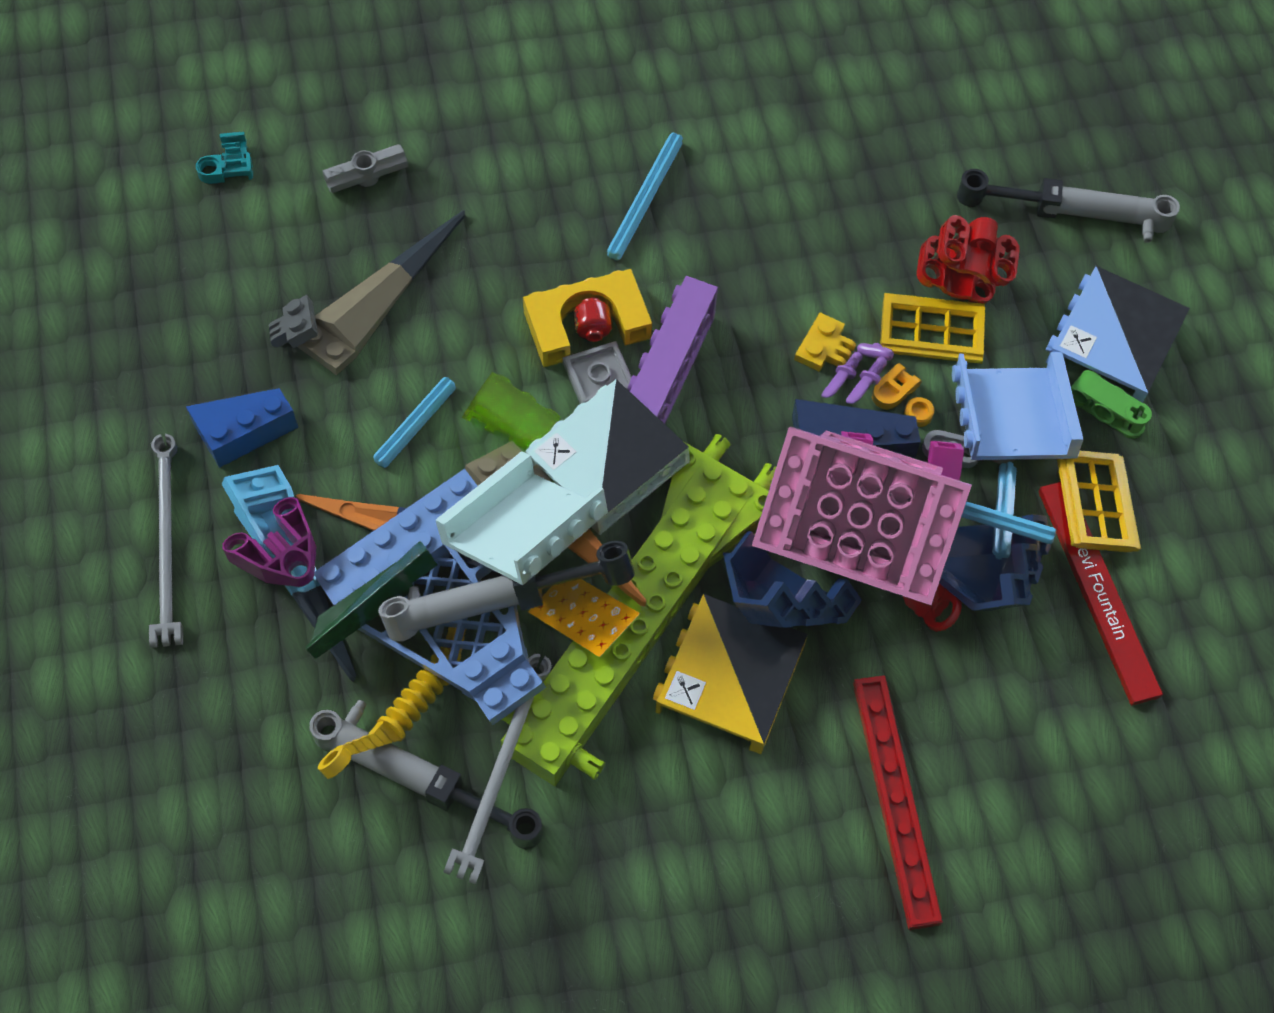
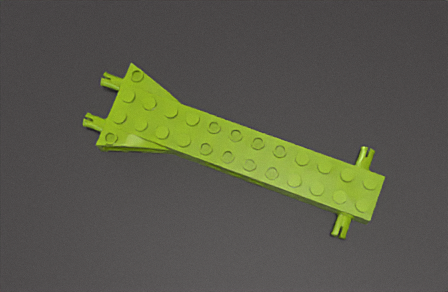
M716 434L704 452L687 444L689 446L690 462L672 476L661 520L632 559L635 575L631 581L646 599L645 607L640 606L617 586H612L607 593L639 612L638 617L601 657L572 641L548 677L543 681L546 688L533 698L511 759L553 786L557 785L571 765L590 776L593 780H596L599 776L597 773L602 772L605 762L582 749L708 568L724 557L723 552H732L747 531H752L754 535L756 533L776 467L770 471L772 464L766 463L753 482L718 461L730 447V442L725 437L719 442L722 435ZM515 710L501 720L510 725ZM506 734L501 739V746L503 744Z

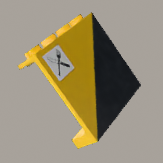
M703 594L699 604L693 603L690 609L688 620H691L688 630L682 629L676 643V646L680 647L676 657L671 655L664 671V673L668 674L664 684L659 682L654 692L653 700L657 701L656 713L660 714L662 708L666 707L751 741L749 750L762 754L808 634L791 627L783 628L751 624L738 607Z

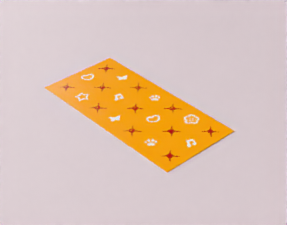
M582 579L552 586L542 596L543 605L531 608L528 611L598 657H601L640 614Z

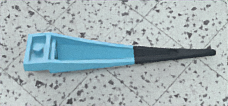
M279 465L224 477L222 486L235 507L234 513L252 539H256L272 559L275 557L274 554L263 543L268 538V533L272 531L274 534L278 531L290 546L293 545L278 525L273 514V508L279 501L288 497H294L292 488ZM287 509L283 511L282 514H286L292 511L293 509ZM302 565L296 566L291 571V575L300 577L306 573L307 567ZM314 576L313 580L303 587L285 585L315 628L318 616L330 608L324 590ZM341 641L329 650L348 678L354 682L356 672L345 645Z

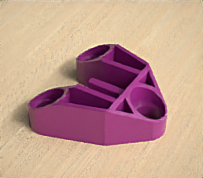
M285 498L279 501L273 508V514L278 525L293 543L290 546L278 531L274 534L272 531L268 533V538L263 543L274 554L275 557L273 559L256 539L253 540L246 533H235L223 542L222 548L229 562L265 583L303 587L313 580L317 547L297 498ZM287 509H293L292 511L286 514H282V512ZM243 544L241 547L231 550L235 545ZM302 565L307 567L304 575L300 577L291 575V571L296 566Z

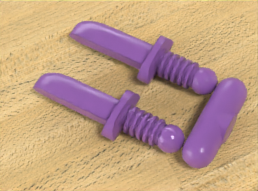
M867 343L859 344L857 352H854L844 365H838L836 368L837 374L823 391L822 397H832L847 378L853 379L856 376L855 369L859 362L862 361L863 356L876 358V362L868 371L864 370L861 372V380L846 399V403H856L871 384H878L881 377L879 374L887 365V361L893 358L894 352L892 349L883 347L879 343H873V345Z

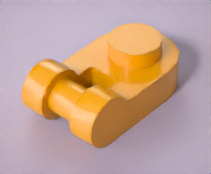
M898 363L874 386L872 400L881 409H893L909 394H912L920 386L922 380L915 375L911 376L908 374L906 368ZM899 380L903 385L901 386L896 381Z

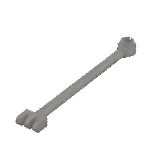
M161 434L157 435L151 443V448L158 458L160 624L149 625L150 648L158 647L159 635H162L163 647L171 645V634H174L176 645H183V625L181 622L172 623L171 462L177 452V444L169 434H165L167 446L170 447L169 450L161 452L166 447Z
M534 654L529 657V663L532 668L537 667L540 654ZM546 656L539 667L542 673L537 674L542 681L548 677L552 668L551 662ZM534 697L515 709L462 852L452 848L443 873L450 875L453 871L454 863L460 864V868L456 878L463 880L468 867L473 869L469 882L476 884L484 860L475 857Z

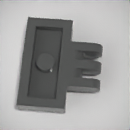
M308 295L290 301L286 306L282 307L284 316L269 324L270 341L273 347H280L288 342L292 348H295L318 336L314 306Z

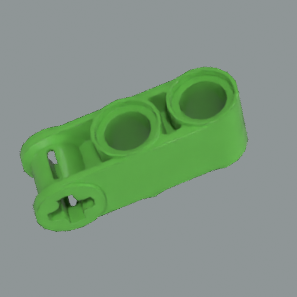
M1091 370L1083 371L1071 386L1075 406L1084 409L1099 421L1108 424L1122 433L1125 437L1135 439L1144 433L1145 425L1152 417V411L1145 403L1138 401L1120 387L1114 386Z

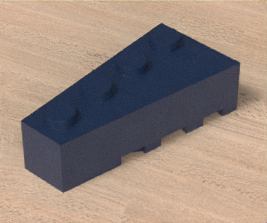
M795 399L792 413L793 428L821 436L825 431L841 435V431L871 434L873 446L914 459L920 445L916 416Z

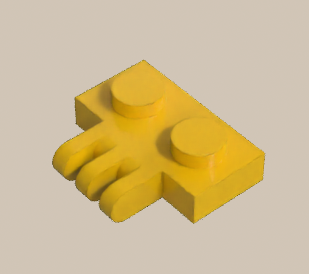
M819 313L797 350L794 360L820 372L825 362L837 367L838 365H844L847 362L846 360L850 358L851 351L855 349L856 343L841 335L845 323Z

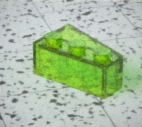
M493 371L462 416L467 421H470L473 417L485 423V430L492 434L495 430H498L510 436L508 442L513 441L519 448L525 451L534 440L545 436L551 431L554 424L561 420L558 413L554 410L544 408L536 402V399L531 394L521 392L512 385L507 377L497 375Z

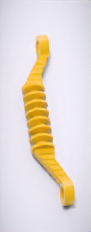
M449 627L446 639L454 640L457 628ZM441 647L442 652L449 659L451 648ZM460 649V650H459V653H458V657H457V661H458V662H459L460 659H461L462 649ZM435 653L431 656L432 661L430 662L438 663L439 658ZM426 669L418 671L416 674L417 679H412L409 682V688L401 691L402 698L397 697L393 701L394 707L390 706L386 709L387 716H381L368 735L361 736L331 750L319 763L318 770L327 779L333 778L349 764L352 755L392 742H401L406 735L404 731H410L413 728L412 722L419 721L421 719L420 713H425L428 710L429 706L427 703H434L436 700L435 694H441L444 689L443 686H447L449 683Z

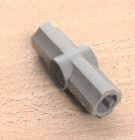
M397 144L374 153L366 150L359 151L353 155L351 161L322 171L329 191L334 193L357 184L364 187L372 186L377 183L380 176L408 167V162L402 146Z

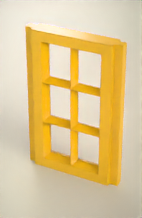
M884 293L880 345L892 349L894 354L958 361L959 353H964L965 361L982 364L984 355L985 304ZM893 309L915 311V323L894 321ZM922 312L945 315V326L921 324ZM951 316L974 318L973 329L951 327ZM892 327L915 329L914 341L891 338ZM921 330L944 332V344L921 342ZM950 333L973 336V347L950 345Z
M1079 451L1078 458L1057 459L1071 545L1083 549L1138 552L1141 546L1123 456L1111 453ZM1074 463L1088 464L1091 483L1077 482ZM1095 465H1106L1109 467L1112 485L1098 484ZM1079 489L1093 490L1096 510L1082 509ZM1099 490L1112 491L1114 493L1117 512L1103 511ZM1083 516L1098 517L1101 537L1087 536ZM1104 517L1117 518L1119 520L1122 539L1108 538Z

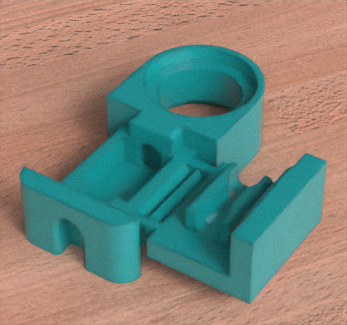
M244 132L220 134L222 148H225V153H222V155L204 156L196 163L199 179L207 184L223 183L225 178L233 176H248L249 180L253 178V163L250 153L247 152V140ZM207 166L216 167L213 173L206 174L202 172Z

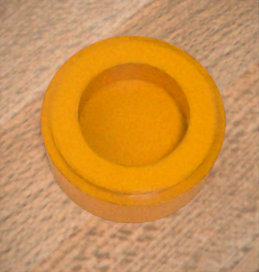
M915 397L906 404L904 415L916 416L917 426L924 427L932 421L934 406L925 398Z

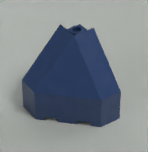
M1035 514L1022 516L1023 519L1048 526L1047 516ZM989 525L958 527L939 584L972 611H993L1030 605L1033 597L1030 592L1031 585L1037 584L1044 567L1040 561L1042 555L1049 553L1051 544L1012 533L1011 554L1008 558L1000 560L992 553L994 527Z
M752 531L745 533L731 553L723 552L733 601L751 624L784 628L800 625L812 626L828 623H847L862 601L848 579L838 578L827 593L816 580H806L774 561L765 550L752 546L755 537Z

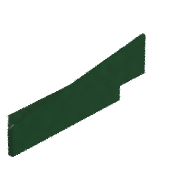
M419 541L397 562L318 616L312 641L306 646L307 651L314 659H317L378 616L379 607L387 599L408 595L409 588L414 586L413 582L438 566L424 544Z

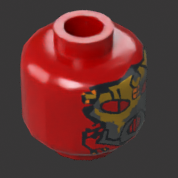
M587 298L575 308V329L580 337L590 342H597L611 332V311L609 305L598 298Z

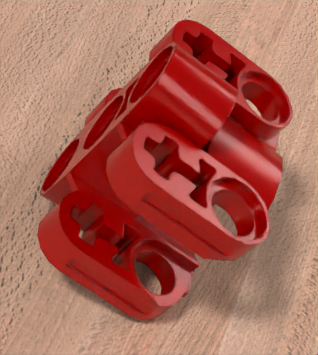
M953 215L942 224L939 236H931L921 245L917 278L925 287L932 288L936 286L943 293L951 297L967 299L972 303L986 304L994 296L996 286H1006L1016 277L1020 252L1019 244L1010 235H1002L997 238L998 223L992 218L980 217L968 224L963 217ZM998 267L1004 269L1007 278H1002L998 274ZM926 268L934 270L936 279L927 275ZM976 286L984 290L985 298L980 297L976 293Z

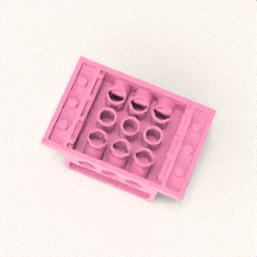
M789 427L752 546L932 605L972 485L941 475L942 467L830 431H825L821 436Z

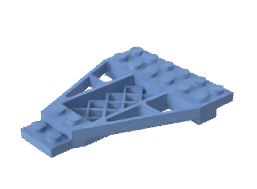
M466 469L457 473L315 571L314 576L333 605L397 562L419 541L424 544L438 564V566L430 570L429 577L422 576L412 583L413 585H426L423 596L432 594L435 585L447 586L446 590L480 582L484 576L493 571L482 564L476 568H469L457 551L442 544L435 521L478 486ZM440 566L452 567L449 578L437 577ZM460 568L469 580L457 579ZM517 605L508 607L506 615H503L500 610L492 611L500 624L488 623L490 612L481 615L480 622L467 621L468 618L437 625L433 637L426 628L419 630L439 658L438 663L435 664L396 641L391 640L386 630L380 633L367 624L358 629L461 690L464 695L478 703L492 725L546 688L529 663ZM444 627L457 628L454 640L441 639ZM465 629L478 630L475 642L462 641ZM486 631L499 632L495 640L490 643H483ZM439 647L451 648L449 659L446 658ZM460 649L472 650L471 656L465 661H457Z

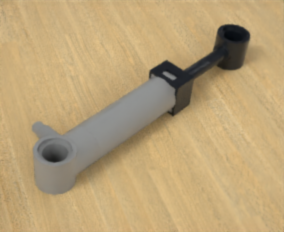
M979 169L966 170L962 175L957 191L959 202L968 207L979 205L983 198L988 195L1037 202L1036 216L1055 219L1057 213L1143 225V240L1147 243L1152 241L1154 232L1164 233L1171 228L1180 209L1179 202L1169 195H1159L1152 199L1064 187L1063 180L1048 178L1043 179L1039 191L989 185L988 176Z
M610 541L600 546L597 550V562L542 576L536 574L524 585L506 576H500L420 597L419 589L412 586L409 588L408 599L402 596L392 597L383 602L378 611L389 638L393 641H404L414 636L418 630L515 605H520L521 611L542 606L541 589L593 575L602 574L605 582L609 585H623L632 580L635 570L626 543Z
M358 700L355 706L351 708L345 720L341 719L336 712L331 710L317 712L310 721V731L317 746L327 751L333 750L339 745L368 735L369 732L356 726L363 715L366 703ZM329 725L335 726V730L331 734H320L324 727ZM391 743L352 755V761L425 796L427 802L447 812L453 801L459 802L475 811L479 808L482 799L461 789L463 785L461 774L442 764L440 767H437ZM493 806L489 818L507 826V831L510 832L511 839L516 846L522 849H531L538 845L542 839L543 832L541 818L537 812L524 808L519 809L512 815ZM523 823H530L535 827L533 832L527 835L519 833L517 829Z

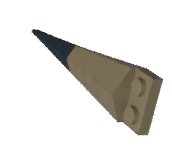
M465 210L459 212L315 315L318 336L297 347L335 375L339 374L356 359L411 281L465 218Z

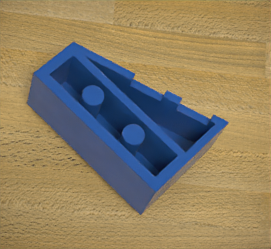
M280 388L186 406L196 430L219 468L298 428L293 409Z

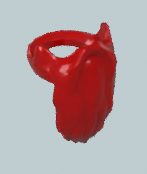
M938 584L932 605L903 596L905 604L916 615L922 617L926 625L935 632L951 627L958 619L962 609V602L941 584ZM951 601L953 609L950 616L943 622H936L935 618L942 614Z

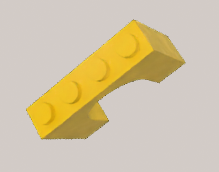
M631 269L617 270L608 275L597 278L590 277L578 283L560 285L555 289L543 292L537 291L523 297L524 314L543 367L562 363V358L570 355V343L562 322L571 311L575 310L587 298H598L609 305L611 316L617 324L624 345L651 339L652 321Z

